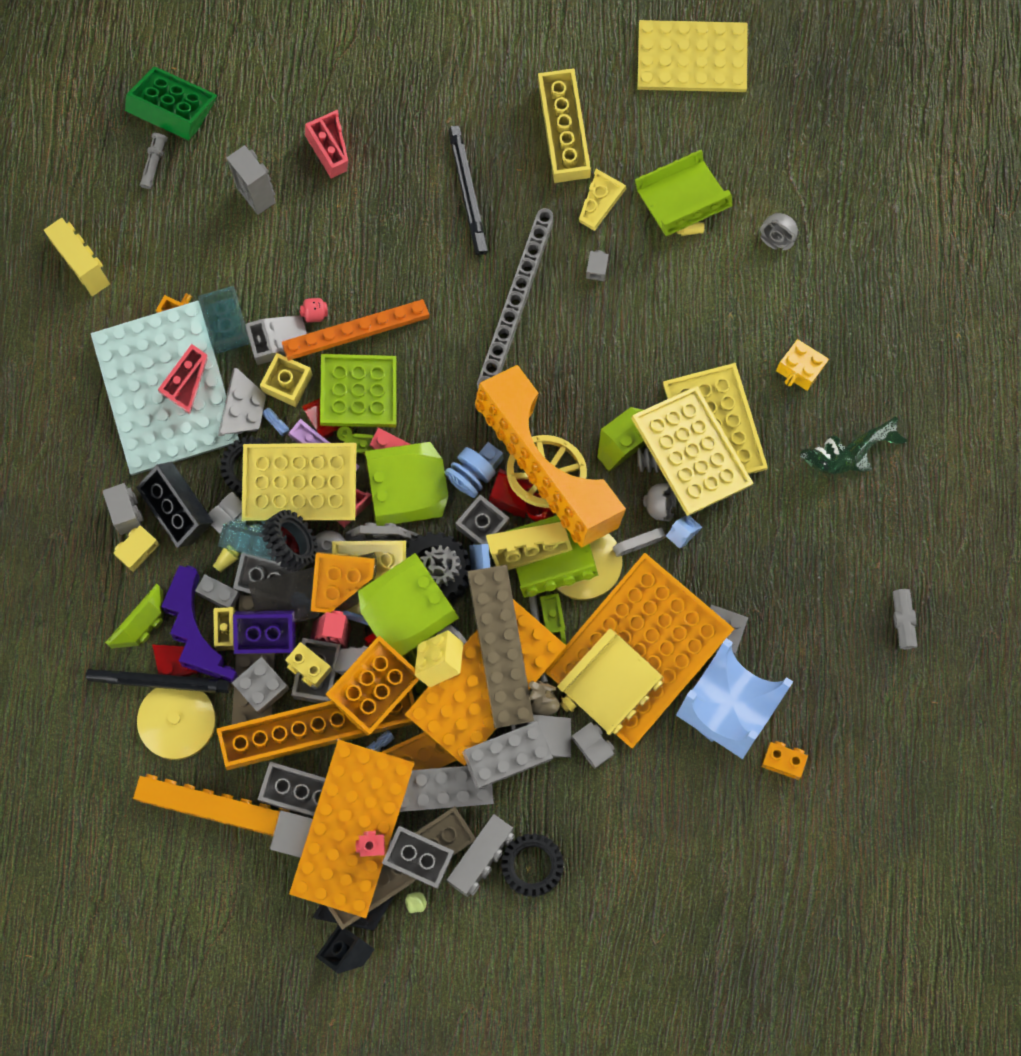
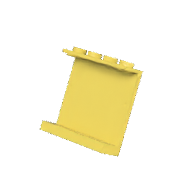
M609 629L557 687L592 717L608 735L612 733L616 735L623 728L621 723L625 719L630 720L635 715L636 711L634 709L639 704L643 706L650 698L648 694L652 690L656 691L663 684L661 680L664 677L616 632Z

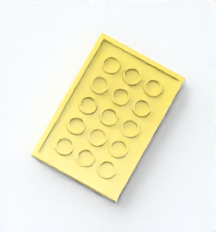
M639 20L637 90L747 92L748 23Z
M736 363L663 381L667 399L697 386L748 475L768 469Z
M697 386L631 417L687 516L753 485L750 476Z
M243 444L242 521H266L282 510H291V513L296 512L297 517L301 516L303 518L302 521H355L357 444Z

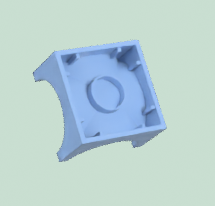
M726 638L698 683L685 697L676 716L743 759L793 681L786 677L783 681L771 682L753 675L737 661L732 651L733 642Z

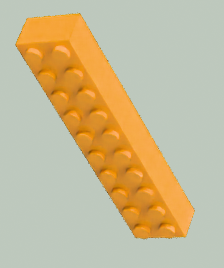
M412 689L370 735L415 724L404 715L415 702ZM332 701L217 728L226 770L336 744L338 739L348 741L366 736Z

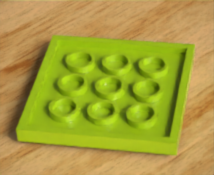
M321 354L320 426L396 428V356Z

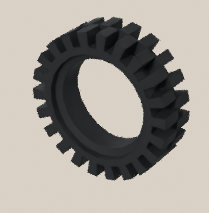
M243 437L240 442L235 440L234 445H229L227 447L228 451H224V458H221V475L230 490L235 491L239 496L242 494V481L234 475V463L243 454V444H269L267 441H262L261 438L254 439V437H249V439Z
M282 510L265 521L263 525L264 530L262 531V534L265 535L263 541L268 542L265 547L267 550L271 549L272 552L269 554L271 557L275 555L274 561L276 563L281 561L280 566L282 568L286 567V570L296 572L314 562L318 552L315 548L318 547V544L313 542L316 540L315 536H311L313 530L311 528L308 530L307 526L309 524L307 522L303 523L301 516L297 517V513H291V510ZM281 526L286 528L295 538L300 555L294 553L285 543L281 533Z
M537 833L524 834V836H519L514 841H511L509 846L506 847L502 856V873L509 887L515 890L516 893L527 897L542 896L552 891L562 877V854L558 846L550 838L548 839L544 835H537ZM527 847H538L544 850L550 858V873L547 878L539 883H526L518 878L515 873V857L521 850Z

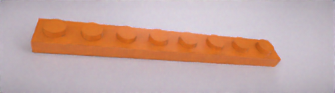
M422 299L282 341V348L289 361L428 319L430 314Z

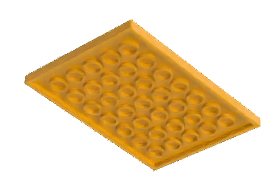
M644 553L567 643L566 647L546 669L545 673L559 685L609 629L616 632L664 677L661 680L663 684L656 691L652 690L648 694L650 697L643 706L639 704L634 709L636 711L635 715L630 720L625 719L621 723L623 728L616 734L633 749L735 629L650 556Z

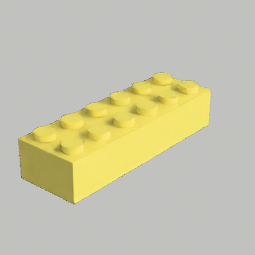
M575 69L538 73V85L554 183L590 178L591 167Z

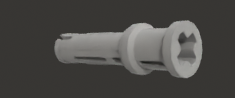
M152 133L151 146L147 149L149 155L139 186L145 189H151L158 161L164 154L163 147L168 140L165 135L159 133Z

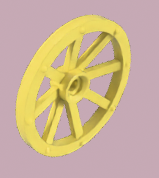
M538 435L532 437L534 444L544 458L543 444L560 447L550 462L554 466L557 465L564 452L567 451L577 464L559 469L565 473L579 470V478L586 479V463L575 446L556 436ZM510 455L506 473L512 490L522 500L531 505L550 508L545 499L533 496L538 490L535 485L528 492L520 486L517 479H528L526 473H514L516 459L513 455Z

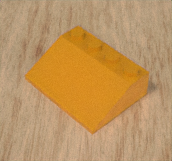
M378 636L325 695L354 725L368 736L420 679L414 675L415 668L381 636Z

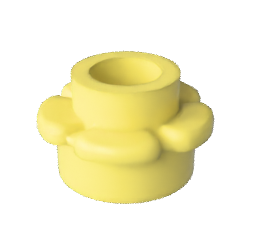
M568 695L562 696V702L560 703L562 708L566 712L569 710L574 712V709L577 707L576 702Z

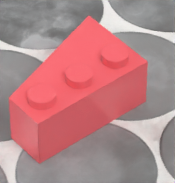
M338 110L305 124L304 135L330 178L347 172L348 157L339 122Z
M335 610L332 613L326 612L313 621L310 639L341 644L343 649H347L351 626L346 615H343L344 613Z

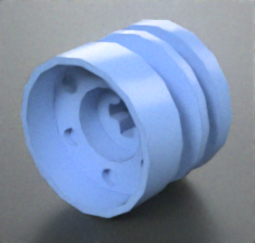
M465 447L458 455V460L462 465L452 462V469L447 468L444 472L458 490L475 498L478 495L477 490L481 491L483 489L479 480L488 483L496 474V471L481 455L471 448Z

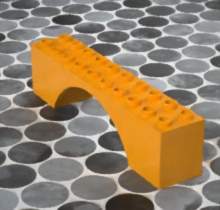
M516 365L479 384L475 407L478 412L483 414L487 424L492 426L497 438L506 445L508 453L517 460L519 468L525 471L529 481L537 487L540 496L548 502L551 511L559 517L562 526L570 532L573 541L582 548L618 529L626 508L604 479L591 480L572 476L556 468L539 452L529 430V418L533 414L538 391L520 367Z

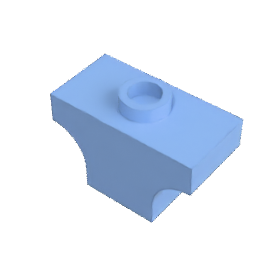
M686 515L676 520L666 537L678 548H682L700 531L702 526L691 516Z

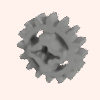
M439 545L438 550L432 547V552L425 551L426 557L421 556L420 559L426 569L428 568V572L438 587H441V583L448 586L449 580L455 582L454 576H459L458 570L461 569V561L456 551H451L448 546L443 550L442 545Z

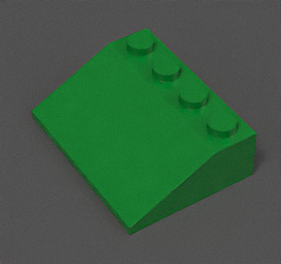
M154 66L126 94L125 111L189 141L199 130L216 101L217 95Z

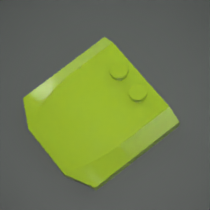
M431 442L364 451L374 520L377 526H384L386 523L402 524L442 518L449 496L443 459Z
M416 553L358 591L362 616L376 637L381 636L401 656H404L416 648L418 644L428 640L459 619L455 610Z

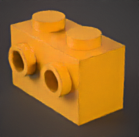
M779 741L770 742L761 767L799 780L808 755L804 754L805 751L799 748H793V750L786 748V744Z

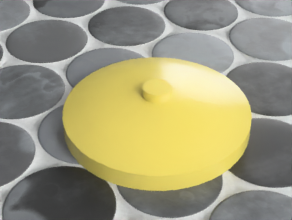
M607 534L590 543L599 576H595L590 580L575 582L570 586L565 585L556 588L557 591L566 597L580 601L597 599L608 593L617 583L622 570V556L616 557L612 548L617 544L615 539L610 534Z
M155 688L144 698L137 715L138 733L145 746L154 754L170 760L186 759L199 753L211 740L216 726L214 706L209 697L200 691Z

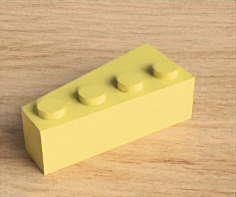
M60 218L45 228L44 232L93 297L110 285L101 270L103 265L97 257H92L94 253L88 245L84 247L83 243L85 242L79 233L74 234L76 230L70 222L66 223L63 218Z
M561 522L486 535L495 565H507L508 570L572 550L567 530L562 526Z

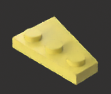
M596 169L593 181L589 187L587 199H585L579 217L580 223L595 231L625 192L626 185Z

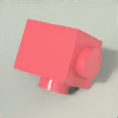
M376 831L364 832V836H359V840H356V853L360 852V857L385 855V836L376 835Z

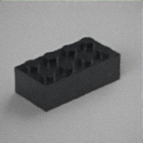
M173 462L157 464L136 487L177 548L192 545L213 523V520Z

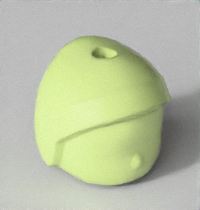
M412 892L407 895L405 904L409 913L423 912L426 909L427 901L423 893Z

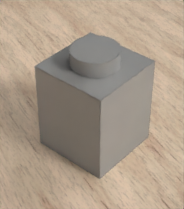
M600 250L590 251L586 279L605 281L609 254H605V252Z

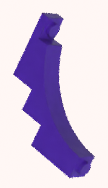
M179 565L161 606L165 613L177 617L170 632L173 640L186 644L179 662L182 667L232 683L238 678L235 669L230 666H224L225 661L223 657L205 641L197 626L194 604L195 590L197 589L200 576L194 567Z

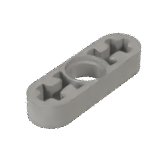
M657 528L620 542L612 548L616 557H620L660 542L666 538V535L662 528Z

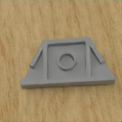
M237 368L232 370L218 436L231 433L255 432L260 427L266 394Z
M365 523V526L360 525L346 532L345 540L409 542L410 540H416V536L419 534L396 526L393 523H386L384 526H377L376 523Z

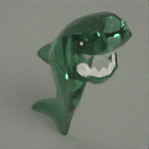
M894 416L886 423L861 435L846 447L840 443V438L834 435L827 438L824 448L803 449L800 457L809 466L826 475H838L849 470L870 471L872 468L867 459V451L871 446L881 441L903 444L907 442V439L897 432L898 418Z

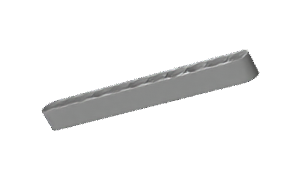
M547 208L539 210L534 220L477 381V388H479L481 382L501 373L553 227V213ZM546 217L549 218V221L543 222L541 219ZM536 234H542L543 237H542V238H536L535 235H536ZM531 250H535L538 252L535 255L529 254ZM531 267L532 270L527 272L523 268ZM520 283H524L526 287L519 288L517 287V285ZM513 300L520 301L518 305H513L511 302ZM509 316L514 318L512 322H508L505 319ZM503 333H506V334L509 335V336H508L507 338H505V339H502V338L499 337V336H500L501 334H503ZM496 350H500L503 352L499 356L493 354V352ZM490 367H494L497 369L493 373L487 371V369Z

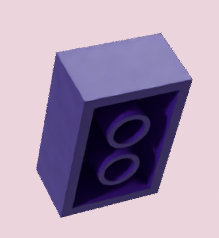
M295 610L236 611L233 614L234 654L291 653L296 648Z

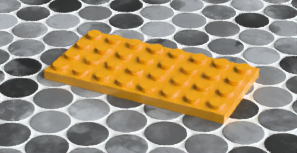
M513 599L528 689L530 690L529 682H536L566 645ZM477 629L463 645L460 674L432 687H427L404 714L463 766L466 765V761L462 752L467 748L485 742L497 729L494 728Z
M338 739L290 889V895L367 918L383 867L382 862L388 851L415 763ZM376 831V835H384L385 855L360 857V852L356 853V840H359V836H364V832Z

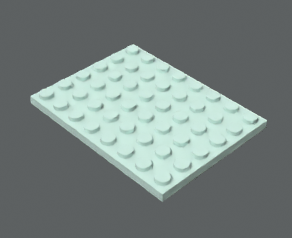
M199 301L91 333L131 476L152 470L157 464L175 463L234 445L235 440L240 442L238 434L231 433L218 436L227 395ZM193 344L207 354L208 360L191 413L188 414L160 394L158 388L190 345Z

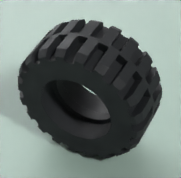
M427 532L426 536H422V534L417 535L416 540L407 542L406 559L414 553L417 554L419 559L421 556L426 557L425 551L432 552V547L438 550L439 545H442L443 550L448 546L451 551L455 550L457 556H459L461 569L458 571L460 575L454 576L455 582L449 580L448 586L441 584L440 587L449 603L457 602V598L459 596L462 597L465 589L469 586L467 571H471V565L467 551L464 550L463 545L459 541H455L454 537L451 535L448 537L444 536L442 532H438V535L433 534V532Z

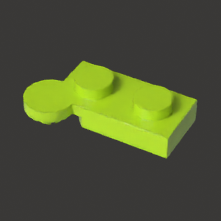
M342 426L338 429L337 437L340 441L357 444L356 454H364V451L373 450L369 445L374 435L352 434L351 429L347 426Z

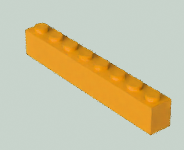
M146 774V777H139L133 797L138 802L270 836L274 835L280 810L290 813L289 810L279 808L278 811L272 810L270 805L263 803L256 806L248 799L233 800V796L224 793L221 796L214 795V791L203 788L202 791L195 790V786L184 784L183 787L178 786L176 781L165 779V782L159 781L157 776Z

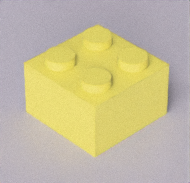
M276 353L260 387L265 394L297 407L313 374L310 367L294 360L288 361L287 357Z
M447 630L418 644L414 675L428 687H432L460 674L463 642Z

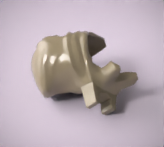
M539 680L529 682V693L531 692L529 700H531L533 715L549 716L556 713L560 708L559 701L552 692L556 690V687Z

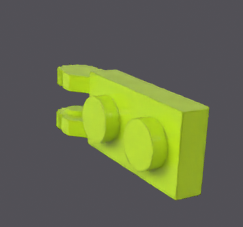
M559 593L540 596L545 627L553 634L560 633V640L567 645Z

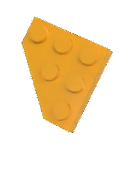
M317 552L311 611L331 613L372 580L375 558Z

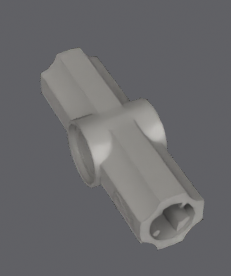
M910 589L895 590L892 592L895 608L893 617L895 628L898 631L900 649L917 648L916 614L912 609Z

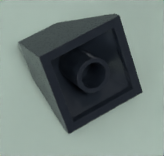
M338 925L316 958L339 974L363 966L375 949L346 928L342 930Z

